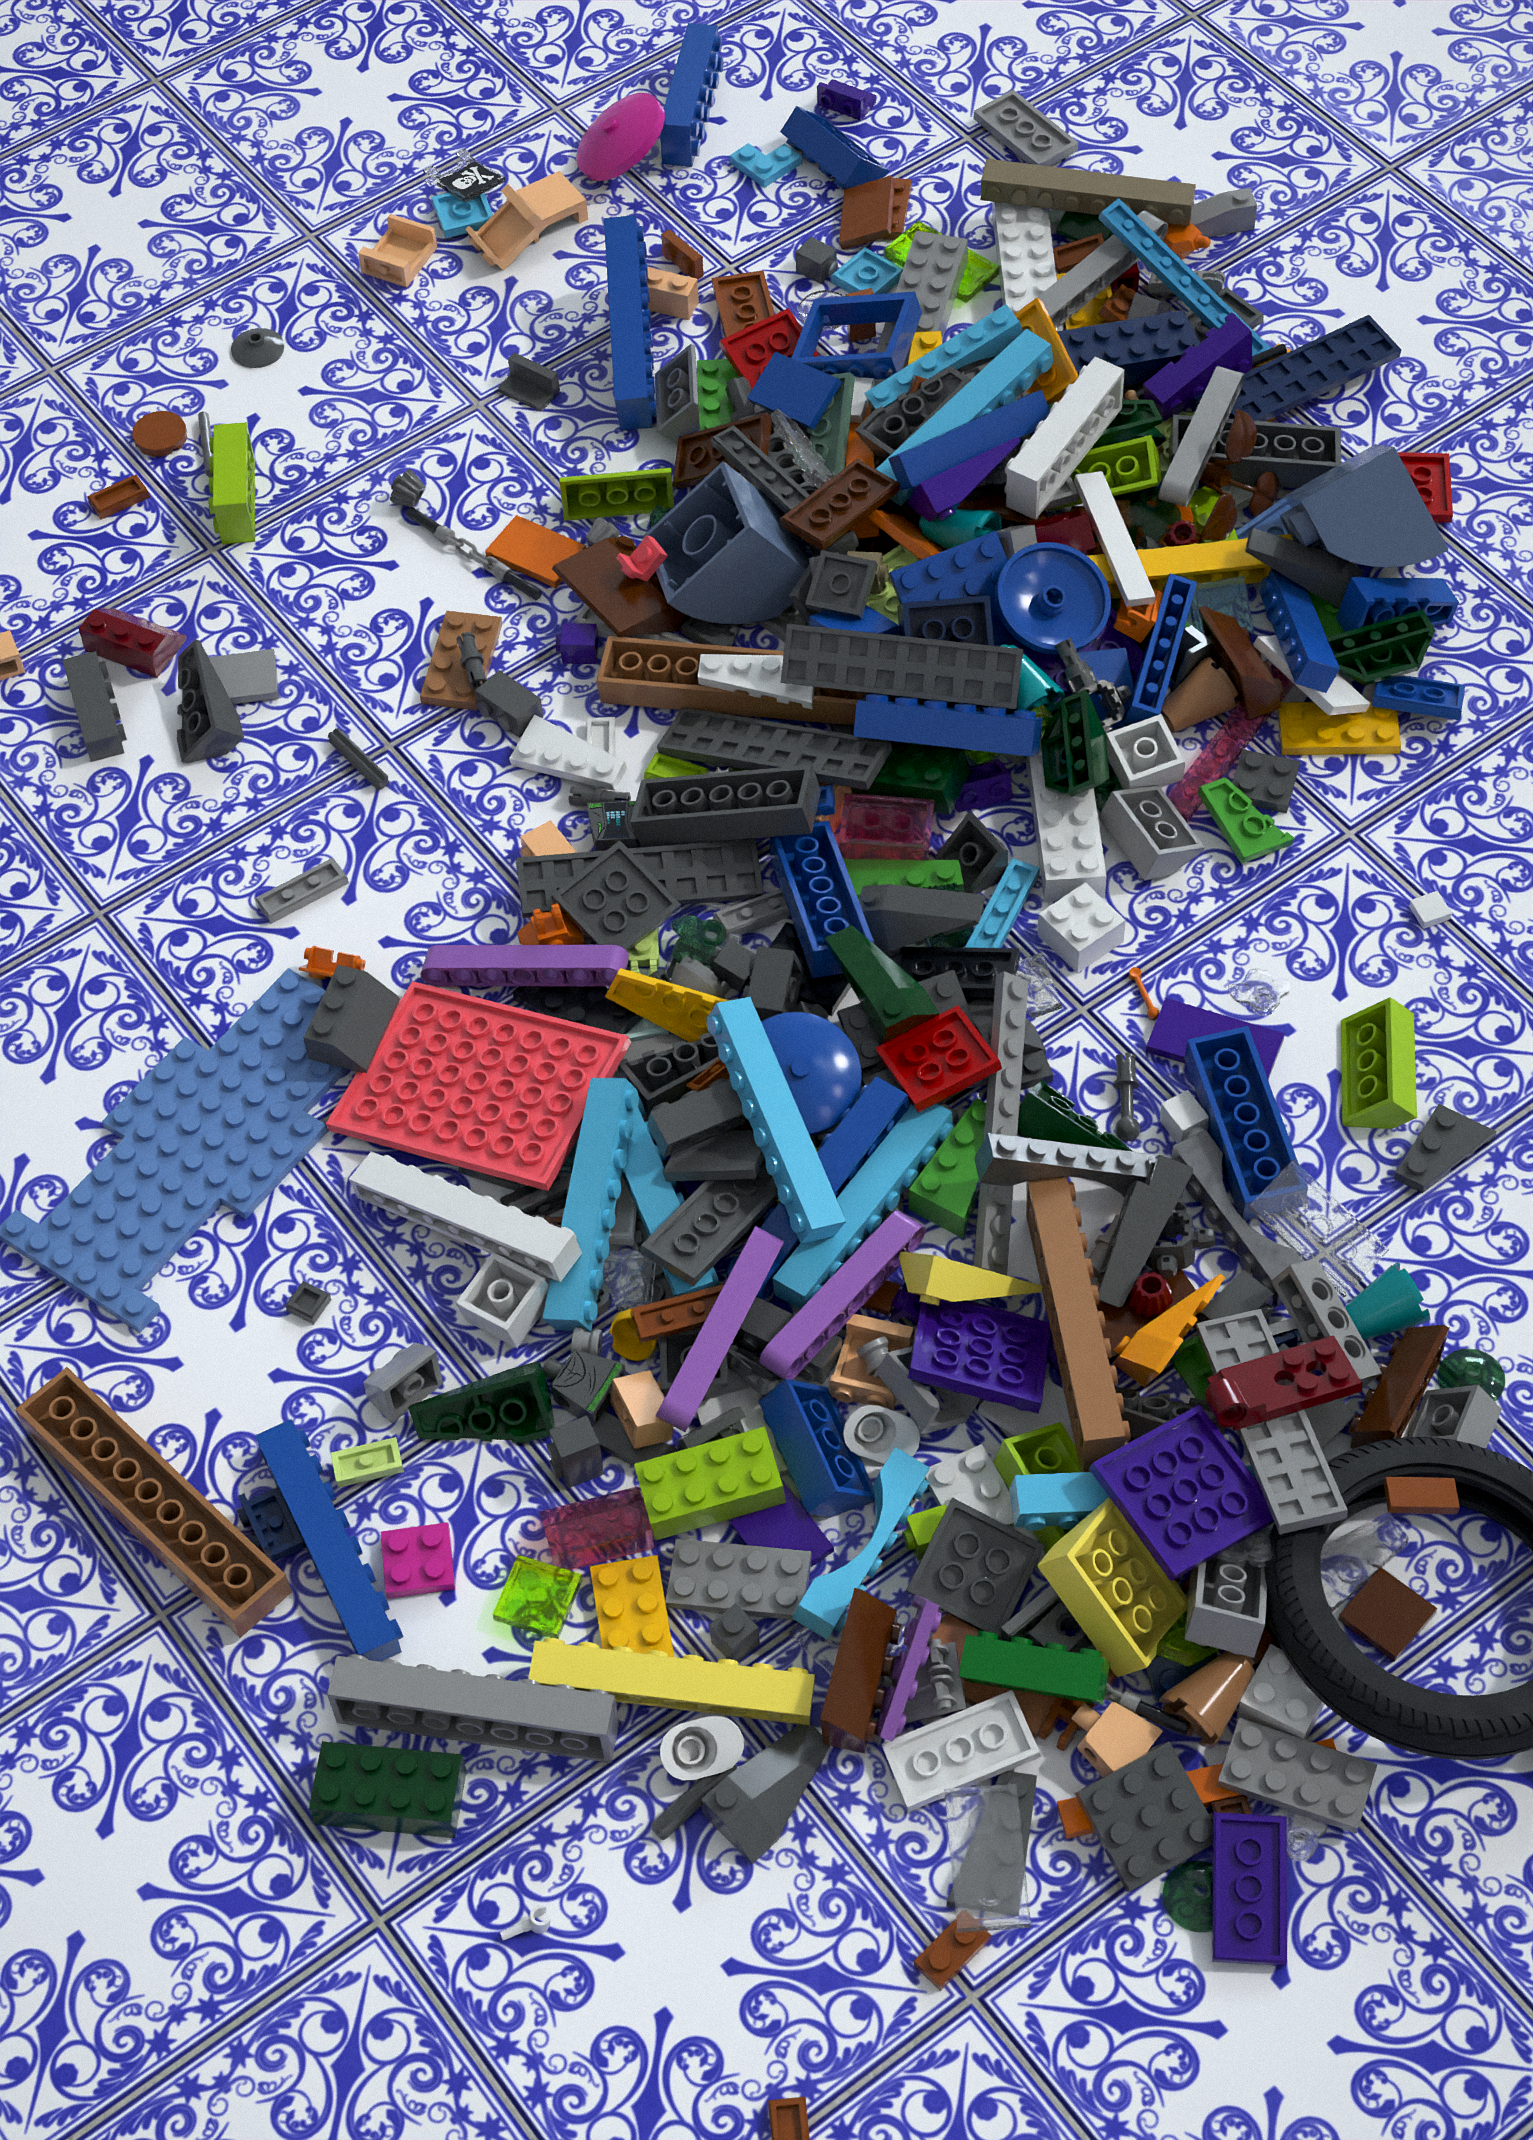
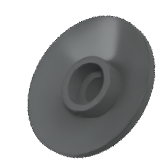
M266 328L247 330L238 335L231 345V353L234 360L238 364L249 368H261L271 365L284 352L282 337L277 332Z

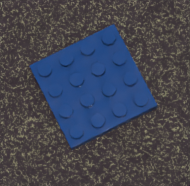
M996 531L888 573L900 604L990 596L994 646L1000 647L1004 644L1009 646L1019 642L1007 631L996 609L995 586L1001 570L1008 561Z

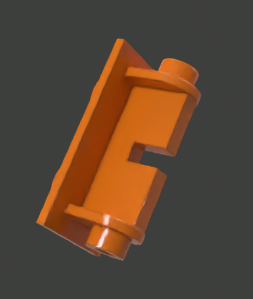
M312 946L305 949L304 959L308 960V963L299 967V970L309 972L308 976L311 978L326 979L333 976L337 965L364 971L366 961L361 959L359 955L338 952L337 960L333 962L334 950Z

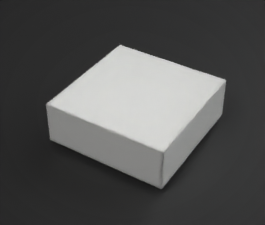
M1438 891L1410 900L1409 908L1423 929L1451 919L1452 912Z

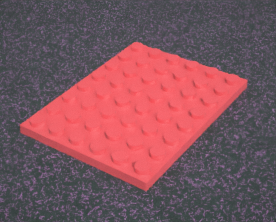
M412 981L393 1014L368 1072L357 1071L327 1120L326 1125L329 1131L549 1191L579 1137L590 1079L612 1078L631 1042L627 1035Z

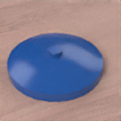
M1043 542L1032 544L1019 550L1004 565L995 586L996 609L1007 631L1024 646L1043 654L1059 655L1054 645L1070 637L1077 651L1084 649L1098 637L1110 615L1111 596L1103 573L1088 556L1064 544Z
M787 1012L777 1014L762 1021L763 1028L810 1137L824 1133L838 1125L844 1111L853 1107L861 1086L860 1060L850 1039L832 1022L810 1013Z

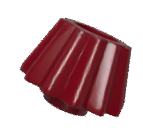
M1183 519L1180 522L1172 523L1171 527L1166 529V536L1163 539L1164 543L1167 544L1166 546L1170 547L1194 543L1200 544L1203 540L1199 538L1200 528L1195 526L1193 522H1185ZM1181 536H1185L1188 538L1184 541L1178 540V538Z
M1146 1272L1135 1281L1128 1295L1131 1299L1129 1306L1135 1308L1136 1314H1144L1146 1318L1152 1315L1158 1317L1162 1312H1166L1169 1309V1305L1173 1303L1172 1290L1162 1275H1157L1155 1272L1150 1274Z

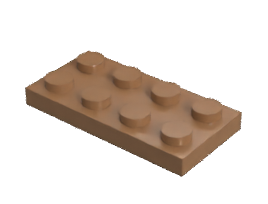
M446 610L420 694L421 704L477 711L476 693L469 686L466 669H463L460 659L462 655L456 639L458 636L462 638L461 634L465 632L474 634L478 652L482 654L484 659L482 666L487 678L503 625L502 617Z

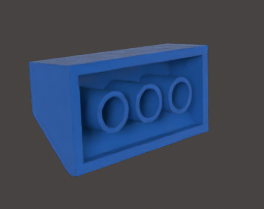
M797 105L780 131L788 138L786 141L788 145L796 150L801 149L804 152L802 156L811 163L815 164L817 162L820 165L818 169L829 177L834 176L836 178L834 183L842 189L883 178L889 173L886 167L826 118Z
M785 1379L758 1401L764 1413L763 1418L774 1435L776 1447L789 1469L788 1474L795 1483L801 1496L802 1506L808 1514L832 1517L875 1502L873 1484L860 1456L850 1451L844 1442L843 1430L845 1423L828 1387Z

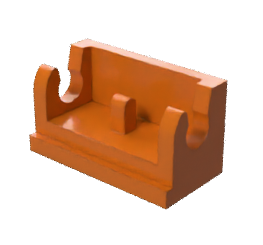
M1159 590L1157 592L1154 591L1156 596L1154 604L1126 607L1121 597L1113 628L1141 643L1156 623L1163 592Z

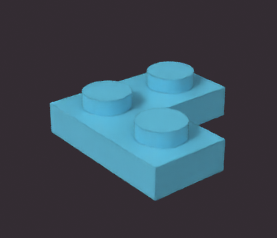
M748 143L730 155V164L765 188L801 165L802 155L785 143L769 154L764 155Z

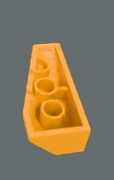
M1221 1274L1217 1275L1138 1330L1131 1338L1125 1335L1114 1350L1119 1355L1112 1364L1143 1387L1147 1386L1162 1372L1183 1342L1182 1338L1197 1321L1195 1316L1198 1313L1200 1314L1207 1306L1225 1277Z

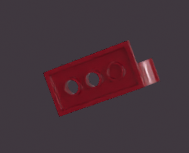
M1332 1335L1220 1369L1215 1375L1208 1378L1209 1387L1205 1391V1399L1219 1425L1222 1427H1232L1235 1431L1362 1392V1382L1337 1339ZM1311 1370H1321L1324 1374L1315 1376L1308 1372ZM1287 1379L1293 1383L1288 1386H1282L1276 1382Z

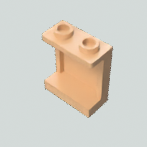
M560 171L516 190L548 226L570 215L579 224L588 220L586 199ZM539 235L533 240V243L539 241Z
M509 184L501 190L508 200L478 231H474L470 226L465 229L471 236L468 241L479 252L481 250L484 251L481 256L492 267L497 264L503 270L548 226L528 202Z
M390 214L387 217L388 230L375 247L370 249L363 246L359 251L361 272L407 288L437 249L435 229L428 225Z
M854 1314L846 1323L845 1340L834 1375H831L829 1379V1392L832 1397L845 1403L853 1401L866 1405H878L894 1411L897 1398L880 1377L875 1378L874 1375L869 1376L865 1370L866 1363L864 1359L859 1358L856 1351L868 1342L884 1336L889 1342L888 1349L890 1352L913 1346L914 1327Z

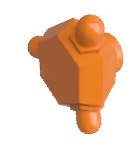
M1191 222L1190 226L1168 224L1167 233L1162 240L1181 260L1189 256L1194 250H1199V248L1206 249L1211 244V240L1206 236H1202L1199 229Z

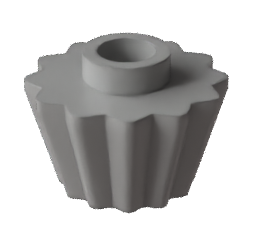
M598 517L586 535V539L592 546L605 538L618 537L620 532L611 522L605 523L603 519Z

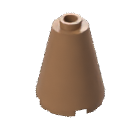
M1206 657L1201 660L1163 702L1160 714H1162L1172 733L1230 711L1240 704V701L1234 700L1238 693L1232 681L1221 667L1216 670L1211 666L1215 662L1212 658Z
M1225 1651L1165 1692L1159 1699V1703H1166L1162 1708L1163 1711L1190 1723L1186 1734L1188 1737L1193 1733L1197 1734L1202 1738L1198 1744L1211 1749L1220 1740L1255 1674L1252 1667L1254 1662L1249 1656L1236 1655Z

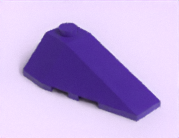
M1018 436L921 482L908 500V505L929 522L936 519L945 521L956 514L955 510L1014 451L1020 443Z

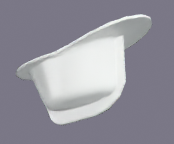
M866 1405L855 1410L847 1416L843 1430L844 1442L850 1451L883 1464L886 1463L895 1447L912 1457L919 1448V1429L913 1420L904 1414L878 1405Z
M708 1716L684 1722L670 1728L664 1735L660 1745V1760L664 1769L672 1777L683 1781L719 1774L733 1768L740 1760L744 1750V1737L739 1727L732 1720L722 1716Z

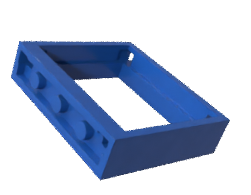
M915 291L814 299L791 358L829 375L851 372L854 377L874 378V380L891 377L902 370L922 315ZM896 322L886 352L813 357L824 326Z

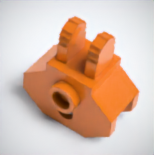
M558 903L551 905L552 909L550 912H541L540 908L533 910V916L530 917L531 921L517 932L519 943L522 945H585L582 932L564 913H561Z

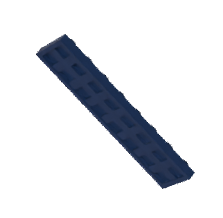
M1368 314L1244 373L1241 391L1228 419H1234L1235 409H1239L1250 415L1254 421L1266 422L1399 358L1402 349ZM1204 393L1193 398L1192 405L1195 409H1197Z

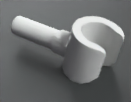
M537 1905L533 1907L529 1919L500 1932L503 1941L530 1930L538 1934L546 1932L550 1926L551 1919H547L544 1922L535 1920L536 1917L546 1913V1906Z

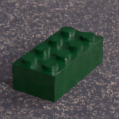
M890 741L892 751L868 790L851 788L854 796L852 802L950 815L971 770L964 749Z
M322 1741L309 1805V1811L314 1824L455 1838L467 1773L463 1755Z

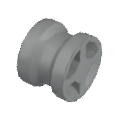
M575 1327L572 1335L571 1354L579 1350L601 1356L602 1330L594 1329L592 1332H586L583 1328Z
M885 1336L868 1342L856 1351L859 1358L864 1359L866 1363L865 1370L869 1376L876 1373L887 1352H890L888 1349L889 1342Z

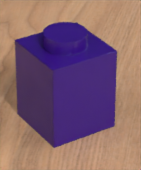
M563 623L561 634L556 635V652H561L562 663L596 664L599 646L597 624Z

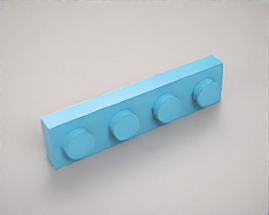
M1011 859L965 948H1002L1039 877L1040 867Z

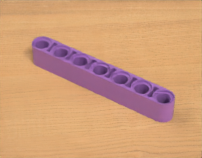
M435 945L428 949L420 974L422 980L432 986H611L619 969H626L629 953L618 945Z
M894 1211L767 1344L760 1356V1364L783 1380H793L901 1265L899 1261L900 1252L912 1253L920 1245L926 1228L902 1212Z
M757 1226L754 1227L655 1417L686 1432L784 1243L783 1240Z

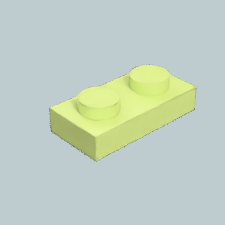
M396 1437L330 1453L338 1488L404 1472Z

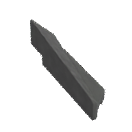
M1158 1155L1151 1160L1145 1183L1135 1181L1129 1185L1098 1275V1283H1100L1098 1290L1099 1301L1115 1307L1123 1306L1194 1170L1191 1166Z

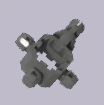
M1070 637L1054 645L1066 667L1064 673L1067 678L1064 680L1068 683L1072 695L1086 690L1088 694L1094 692L1096 696L1101 694L1102 699L1100 702L1103 708H1107L1109 711L1105 714L1107 719L1101 721L1106 740V733L1116 730L1111 725L1123 719L1125 712L1123 704L1131 699L1132 693L1128 686L1122 685L1115 688L1113 683L1104 679L1096 680L1091 670L1092 667H1088L1085 660L1082 661Z
M1181 1196L1158 1240H1161V1236L1177 1238V1235H1182V1240H1177V1245H1172L1171 1242H1162L1160 1246L1154 1245L1145 1262L1151 1269L1158 1270L1163 1279L1173 1278L1177 1273V1269H1186L1195 1262V1247L1204 1249L1215 1246L1214 1230L1210 1228L1194 1230L1192 1216L1186 1212L1187 1208Z

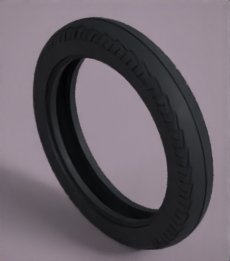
M1403 1437L1369 1443L1344 1452L1327 1462L1347 1507V1519L1370 1506L1386 1502L1383 1484L1386 1477L1454 1478L1459 1505L1492 1518L1519 1537L1533 1551V1471L1502 1454L1474 1444L1451 1439ZM1345 1520L1279 1534L1274 1523L1269 1536L1264 1562L1268 1615L1276 1638L1288 1661L1309 1689L1327 1707L1360 1731L1386 1744L1425 1756L1453 1760H1483L1510 1756L1533 1749V1679L1507 1691L1471 1696L1428 1690L1390 1674L1363 1654L1348 1638L1332 1614L1324 1593L1320 1570L1322 1546L1332 1532Z

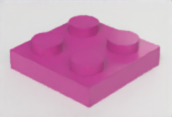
M448 1522L381 1531L387 1599L455 1590Z

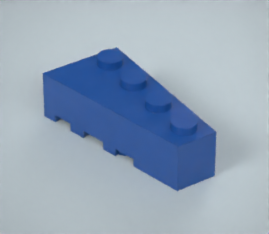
M1351 577L1336 620L1344 632L1423 610L1431 624L1436 626L1451 623L1459 601L1443 578Z

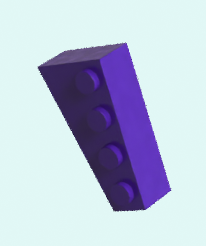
M1233 312L1224 318L1226 323L1216 330L1213 327L1205 333L1206 339L1194 348L1190 345L1184 350L1176 364L1171 361L1143 384L1144 400L1154 401L1163 422L1173 417V415L1180 414L1184 409L1192 405L1195 396L1205 392L1217 366L1241 373H1246L1252 369V331Z

